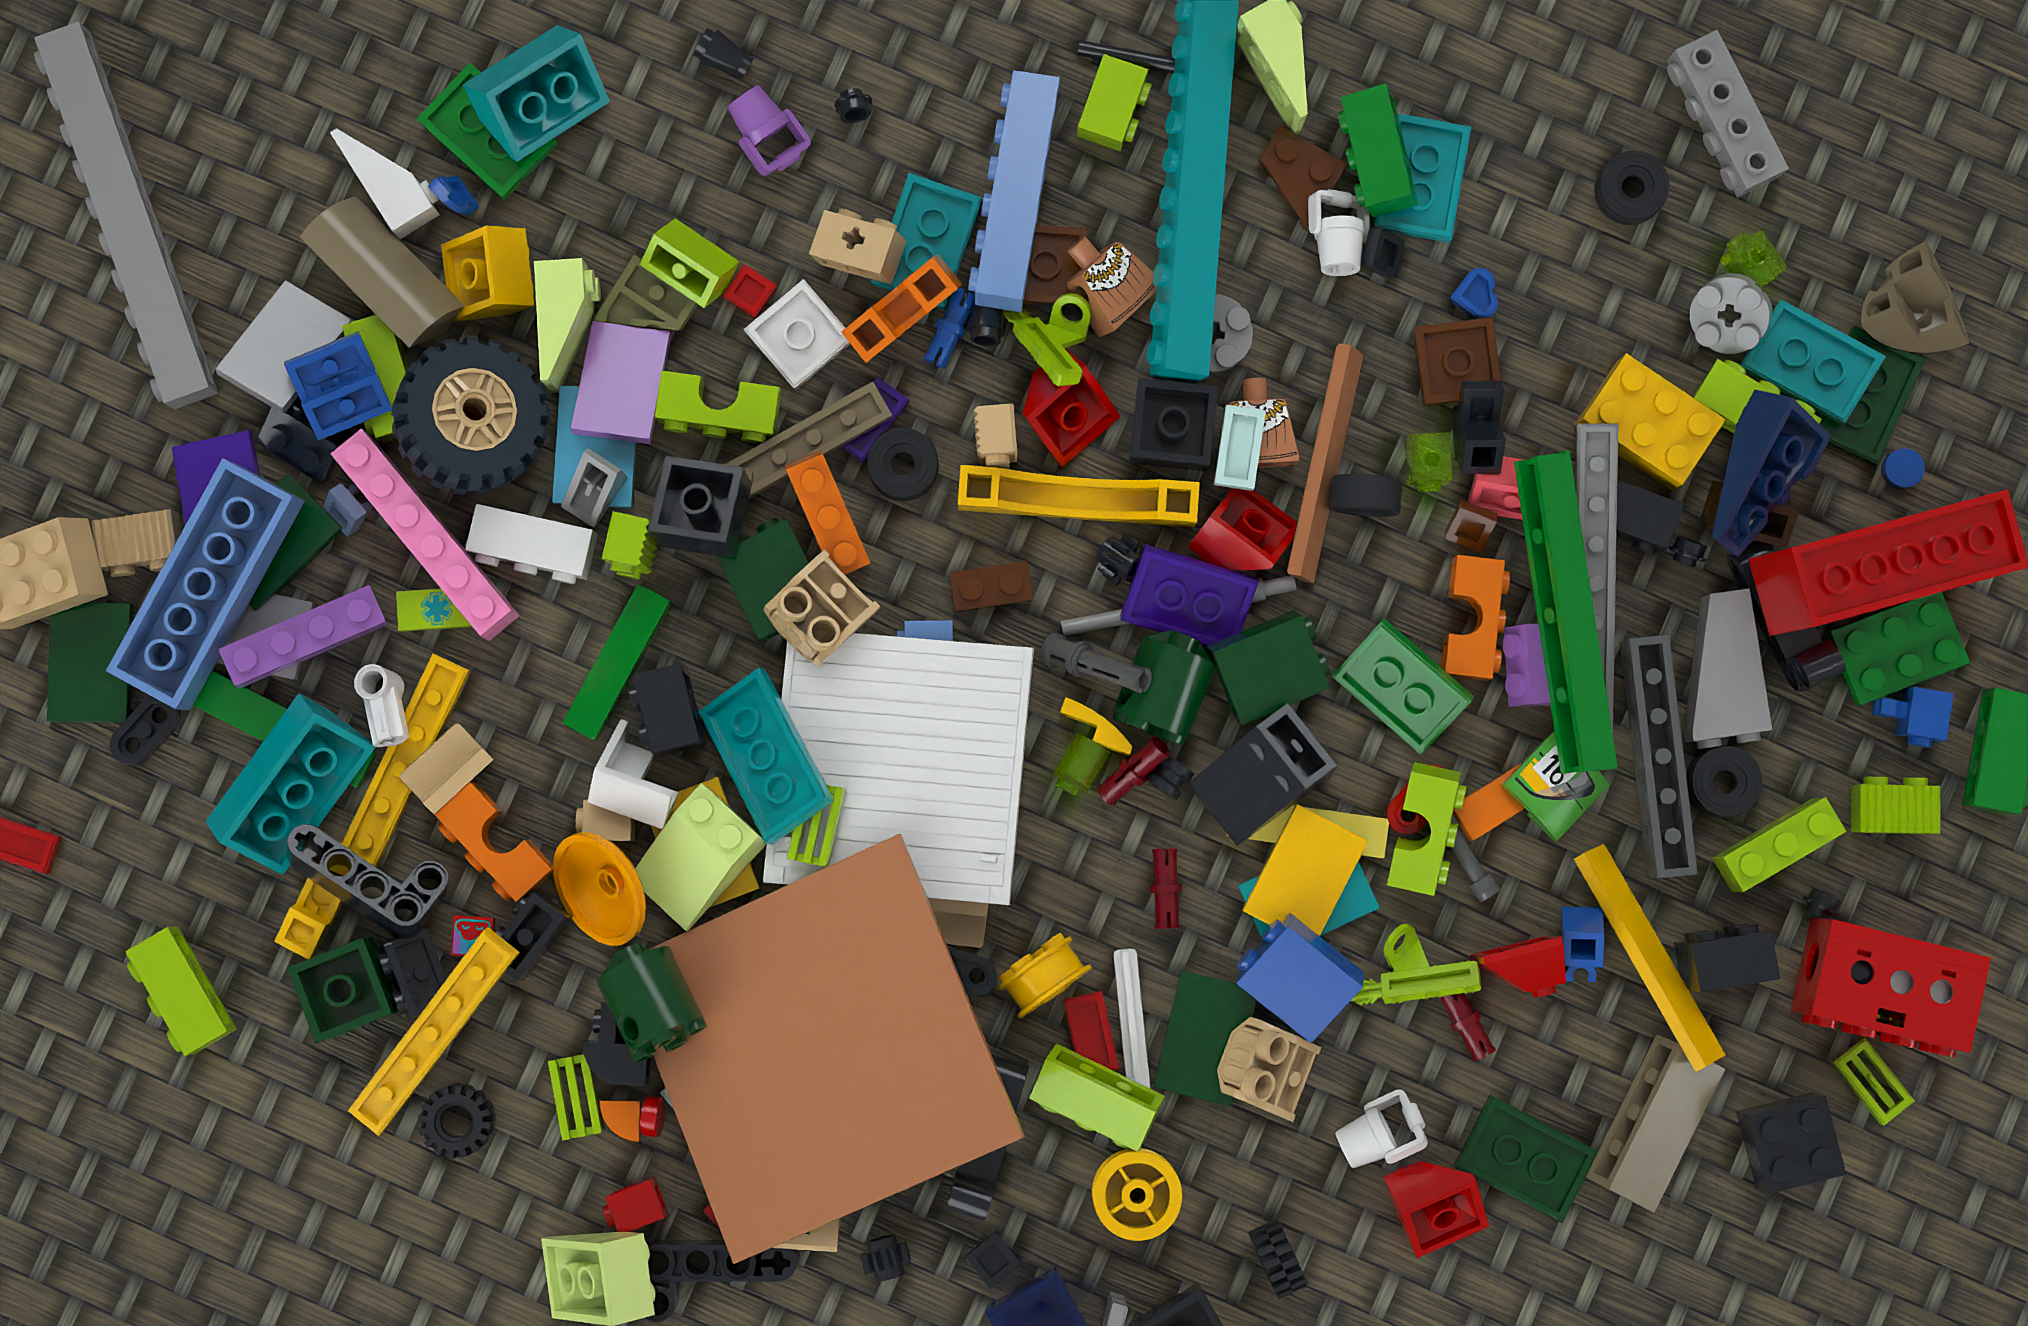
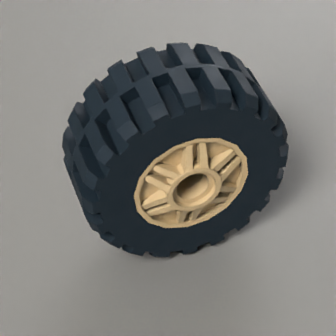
M465 336L463 342L457 343L454 338L442 341L440 347L435 349L431 346L421 354L416 362L413 361L398 387L391 413L394 416L392 424L393 437L398 439L400 443L398 451L403 460L408 458L413 464L411 470L419 478L424 474L432 480L430 485L441 490L442 486L452 488V494L464 495L466 491H474L475 495L487 494L493 488L500 490L508 486L516 477L519 478L527 470L546 440L549 430L546 428V424L550 419V406L545 405L544 399L548 395L543 383L537 384L535 376L538 372L531 363L525 367L519 361L521 354L511 348L509 353L499 349L501 342L489 339L487 344L478 343V336ZM464 412L475 415L477 421L467 418Z

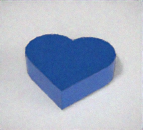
M1484 268L1473 269L1467 274L1448 300L1473 319L1491 318L1498 308V299L1492 292L1495 287L1493 274Z

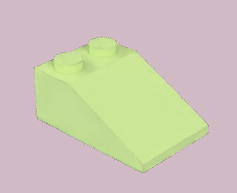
M1267 0L1240 16L1236 29V43L1288 130L1298 135L1308 114L1302 26L1300 25L1302 16L1293 1L1287 3L1286 0Z
M582 258L534 261L540 380L552 393H559L560 385H564L595 314L594 301H601L599 278H595L594 270H590Z
M701 783L673 813L635 869L642 882L644 892L685 931H688L767 843L764 842L762 836L716 793Z
M609 1232L541 1238L552 1318L615 1326L655 1315L653 1304L655 1290L650 1281L648 1268L650 1253L644 1239V1233Z

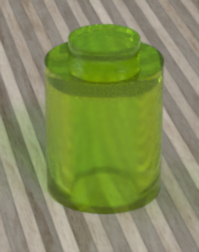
M1076 733L1052 773L1059 778L1055 785L1075 797L1079 791L1087 794L1109 757L1110 752L1085 736Z

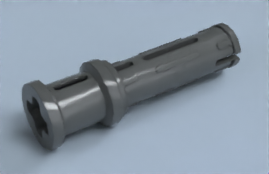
M1059 633L1049 635L1041 648L1040 655L1043 665L1049 668L1061 667L1067 669L1068 673L1075 677H1082L1088 674L1138 693L1145 692L1151 684L1152 673L1150 669L1095 652L1090 644L1083 641L1077 643L1068 641L1064 635Z

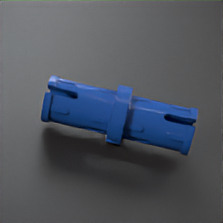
M961 288L954 291L943 318H938L935 327L938 329L926 355L923 357V360L933 364L937 352L941 350L942 353L936 364V367L941 369L947 368V363L958 338L963 339L966 332L963 327L975 304V295L969 292L963 306L959 305L965 292Z

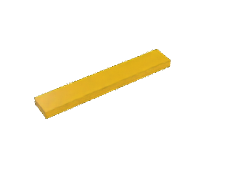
M432 654L404 712L410 738L406 739L404 743L388 746L342 842V845L376 868L413 793L400 779L399 775L440 737L471 672L435 654ZM334 865L329 869L342 876L349 872V869L343 865Z
M1605 844L1574 858L1576 865L1693 1069L1697 1072L1725 1056L1726 1054Z
M489 927L483 930L349 1108L348 1112L376 1135H381L520 952Z

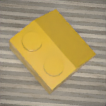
M486 225L441 244L446 287L464 305V308L454 320L455 322L512 315L535 306L534 286L529 263L530 251L525 228Z

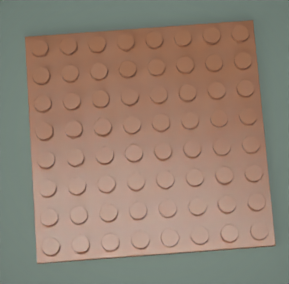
M897 834L650 948L670 947L707 1023V1027L704 1030L686 1037L688 1042L683 1046L670 1052H666L664 1047L656 1049L657 1053L654 1055V1059L733 1264L1025 1138L901 834Z

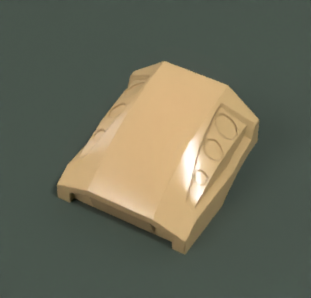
M825 549L796 574L763 609L774 628L802 657L818 667L880 608L876 601L872 602L837 568L829 558L830 554Z
M1249 1017L1231 1032L1217 1068L1221 1092L1280 1118L1294 1122L1296 1116L1294 1111L1316 1054L1319 1055L1322 1047L1262 1020Z

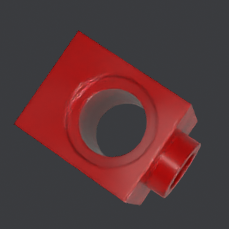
M655 1176L610 1193L605 1197L607 1205L603 1206V1213L610 1229L616 1227L618 1232L633 1231L661 1220L669 1214Z

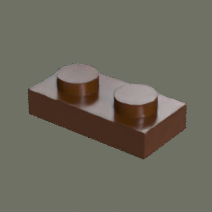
M1027 561L949 573L955 613L1033 601Z

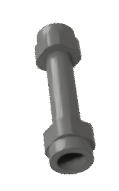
M1452 815L1451 823L1459 824L1454 815ZM1457 830L1454 847L1450 848L1472 881L1469 887L1479 901L1482 902L1501 889L1491 872L1487 874L1484 872L1459 830Z

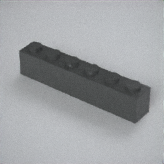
M1669 635L1630 638L1620 642L1647 878L1695 875L1698 872Z

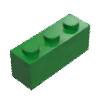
M1385 83L1342 96L1343 110L1338 112V119L1343 134L1349 133L1352 147L1346 148V154L1351 170H1357L1360 183L1354 185V190L1360 208L1366 207L1374 218L1419 205L1394 95L1388 85Z
M1996 687L1982 690L1961 806L2004 815H2020L2022 808L2024 809L2028 804V694Z

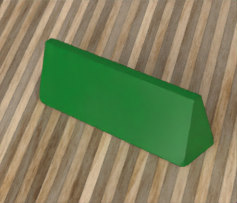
M637 584L565 716L563 724L598 742L673 602Z

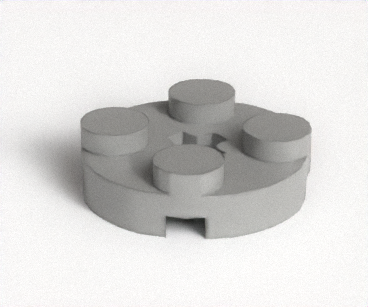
M1728 273L1711 279L1710 282L1703 285L1694 297L1690 307V323L1698 343L1724 354L1741 353L1755 347L1768 330L1772 319V306L1766 292L1763 293L1761 288L1755 285L1756 282L1750 277L1741 274ZM1728 304L1734 305V311L1741 313V318L1735 319L1733 323L1726 322V318L1721 317L1720 311H1725Z
M1216 294L1213 324L1219 326V331L1224 333V339H1217L1211 345L1209 374H1219L1238 365L1247 355L1253 339V328L1248 311L1241 307L1234 299Z

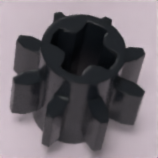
M1126 533L1122 536L1121 540L1114 536L1108 538L1101 545L1097 553V561L1101 563L1098 570L1115 585H1118L1122 578L1127 582H1132L1143 547L1140 546V542Z
M889 1234L866 1242L868 1252L861 1253L860 1256L865 1275L874 1272L876 1282H882L906 1274L903 1264L911 1262L906 1241L897 1244L895 1234Z

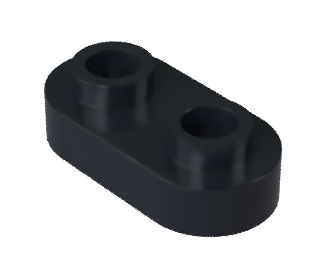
M152 696L146 698L112 735L110 749L114 758L128 765H139L146 762L178 727L181 721V710L174 709ZM163 708L167 712V718L164 722L159 723L156 720V713ZM137 738L140 742V748L137 752L133 753L129 749V743L132 739Z
M947 946L966 994L977 997L989 993L994 988L997 980V972L993 963L985 957ZM975 968L983 970L985 974L984 980L978 984L973 983L969 978L970 971Z

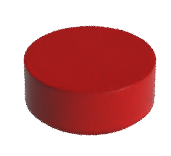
M648 1096L645 1098L641 1109L640 1131L643 1136L659 1137L665 1119V1099L663 1097Z

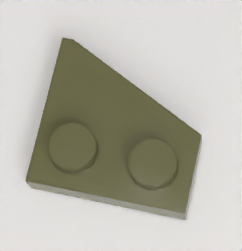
M634 254L594 319L604 323L682 331L699 304L639 265L642 258Z

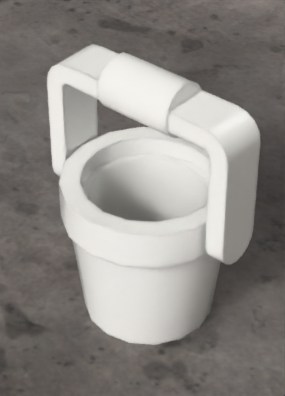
M1328 189L1327 191L1318 190L1308 198L1309 231L1314 234L1315 240H1317L1321 272L1330 276L1355 274L1361 267L1362 243H1366L1370 228L1369 211L1366 207L1360 208L1356 196H1353L1351 193ZM1321 202L1342 208H1355L1357 217L1343 215L1321 219Z
M1399 1089L1367 1103L1364 1106V1115L1336 1131V1137L1352 1168L1385 1158L1388 1164L1395 1163L1423 1150L1428 1143L1423 1131L1425 1122L1417 1104L1411 1103L1406 1093ZM1401 1101L1403 1115L1410 1131L1415 1133L1417 1139L1398 1148L1381 1110Z

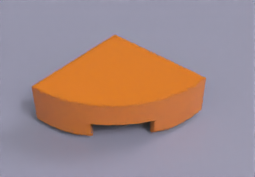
M600 1100L601 1113L607 1126L615 1134L626 1140L640 1141L642 1100Z

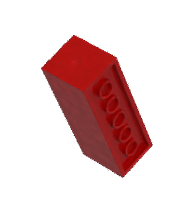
M2008 489L1748 559L1769 636L1820 626L2028 568V559Z

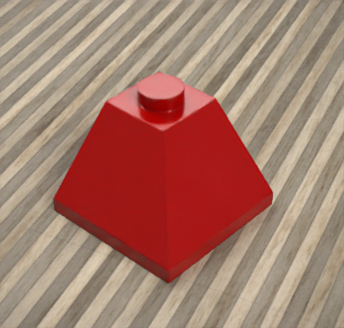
M1066 348L1065 350L1082 369L1080 382L1074 385L1057 386L1040 366L1033 372L1022 413L1061 467L1065 466L1121 417L1087 366Z
M1232 488L1203 525L1188 548L1195 552L1204 562L1231 571L1271 569L1295 537L1298 522L1256 491Z
M1545 935L1470 954L1471 961H1477L1479 967L1519 991L1532 992L1533 998L1554 994L1557 992L1555 985L1566 983L1564 946L1561 936Z
M1418 1161L1409 1166L1400 1167L1393 1173L1383 1177L1391 1202L1416 1258L1490 1227L1476 1179L1471 1173Z

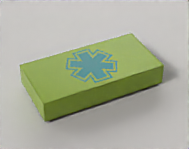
M442 589L396 591L398 631L400 632L472 627Z

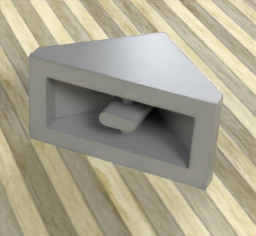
M587 448L583 452L561 507L594 528L628 477L620 468Z

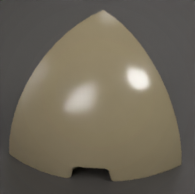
M1926 241L1908 250L1893 261L1885 269L1887 275L1885 282L1878 291L1869 290L1865 298L1861 313L1862 327L1874 339L1889 347L1907 352L1930 353L1950 350L1969 344L1964 322L1953 293Z

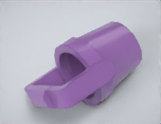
M759 85L741 95L727 107L743 136L739 139L740 147L756 170L763 176L769 175L776 169L779 171L785 170L800 160V153L811 144L809 136L789 109L781 111ZM787 125L799 144L784 150L773 158V162L767 165L755 147L765 142Z

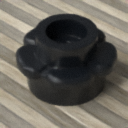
M858 88L847 89L840 94V97L834 103L836 112L840 114L843 122H861L871 114L870 105L872 104V97L869 94H863L862 90Z
M1677 535L1674 545L1669 546V550L1675 552L1673 560L1695 567L1697 561L1706 562L1707 558H1704V554L1708 546L1689 538Z
M1812 887L1808 897L1803 896V900L1809 903L1805 909L1808 912L1822 919H1829L1831 914L1839 917L1840 914L1837 911L1842 901Z

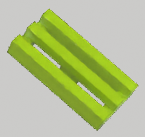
M826 784L830 794L834 795V801L831 804L820 857H815L814 851L824 808L812 817L804 854H801L800 850L807 820L793 829L787 859L822 867L829 866L845 796V788Z
M1860 1037L1852 1047L1846 1048L1842 1051V1055L1836 1056L1830 1061L1880 1125L1885 1126L1915 1102L1865 1037ZM1863 1051L1901 1099L1897 1104L1858 1057L1857 1054ZM1850 1061L1888 1108L1887 1112L1884 1113L1846 1065L1847 1062Z
M584 1054L548 1061L562 1141L603 1133L593 1072L587 1064ZM581 1063L592 1122V1126L585 1127L574 1064ZM563 1066L566 1069L576 1129L573 1130L570 1128L560 1067Z

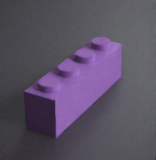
M370 585L218 650L234 686L242 688L385 627L387 622Z

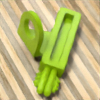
M1074 293L1061 295L1053 305L1049 324H1044L1039 317L1032 318L1027 310L1023 308L1022 312L1003 310L1005 318L1009 322L1014 323L1013 332L1016 338L1027 348L1031 356L1044 369L1054 384L1066 386L1080 382L1082 369L1065 348L1084 342L1087 337L1092 309L1086 299ZM1066 303L1076 304L1082 310V319L1079 321L1066 319L1062 314V306Z
M1405 923L1398 926L1390 934L1384 946V956L1393 972L1381 974L1380 983L1369 979V981L1365 979L1363 988L1352 998L1351 1002L1355 1001L1356 1004L1363 1005L1365 1003L1367 1005L1369 1002L1373 1004L1378 998L1382 997L1385 1004H1395L1396 1002L1402 1003L1404 1001L1443 997L1460 993H1474L1482 988L1480 968L1477 961L1469 960L1467 962L1461 961L1460 963L1430 967L1415 929ZM1405 934L1403 943L1393 951L1397 940Z

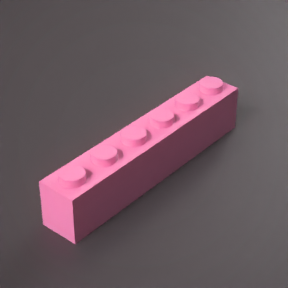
M360 429L331 453L337 463L481 637L490 641L520 616L371 435Z

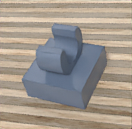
M340 483L328 492L322 508L342 528L341 531L348 538L360 530L365 517L371 512L373 505L369 500L364 504H360L354 498L360 492L356 484L346 489Z

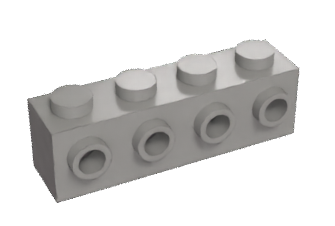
M1718 30L1676 49L1667 60L1669 64L1667 66L1668 75L1676 87H1681L1686 97L1685 107L1693 121L1698 120L1704 132L1703 142L1707 151L1712 156L1716 155L1722 167L1720 174L1725 186L1729 190H1734L1738 198L1783 175L1789 167Z

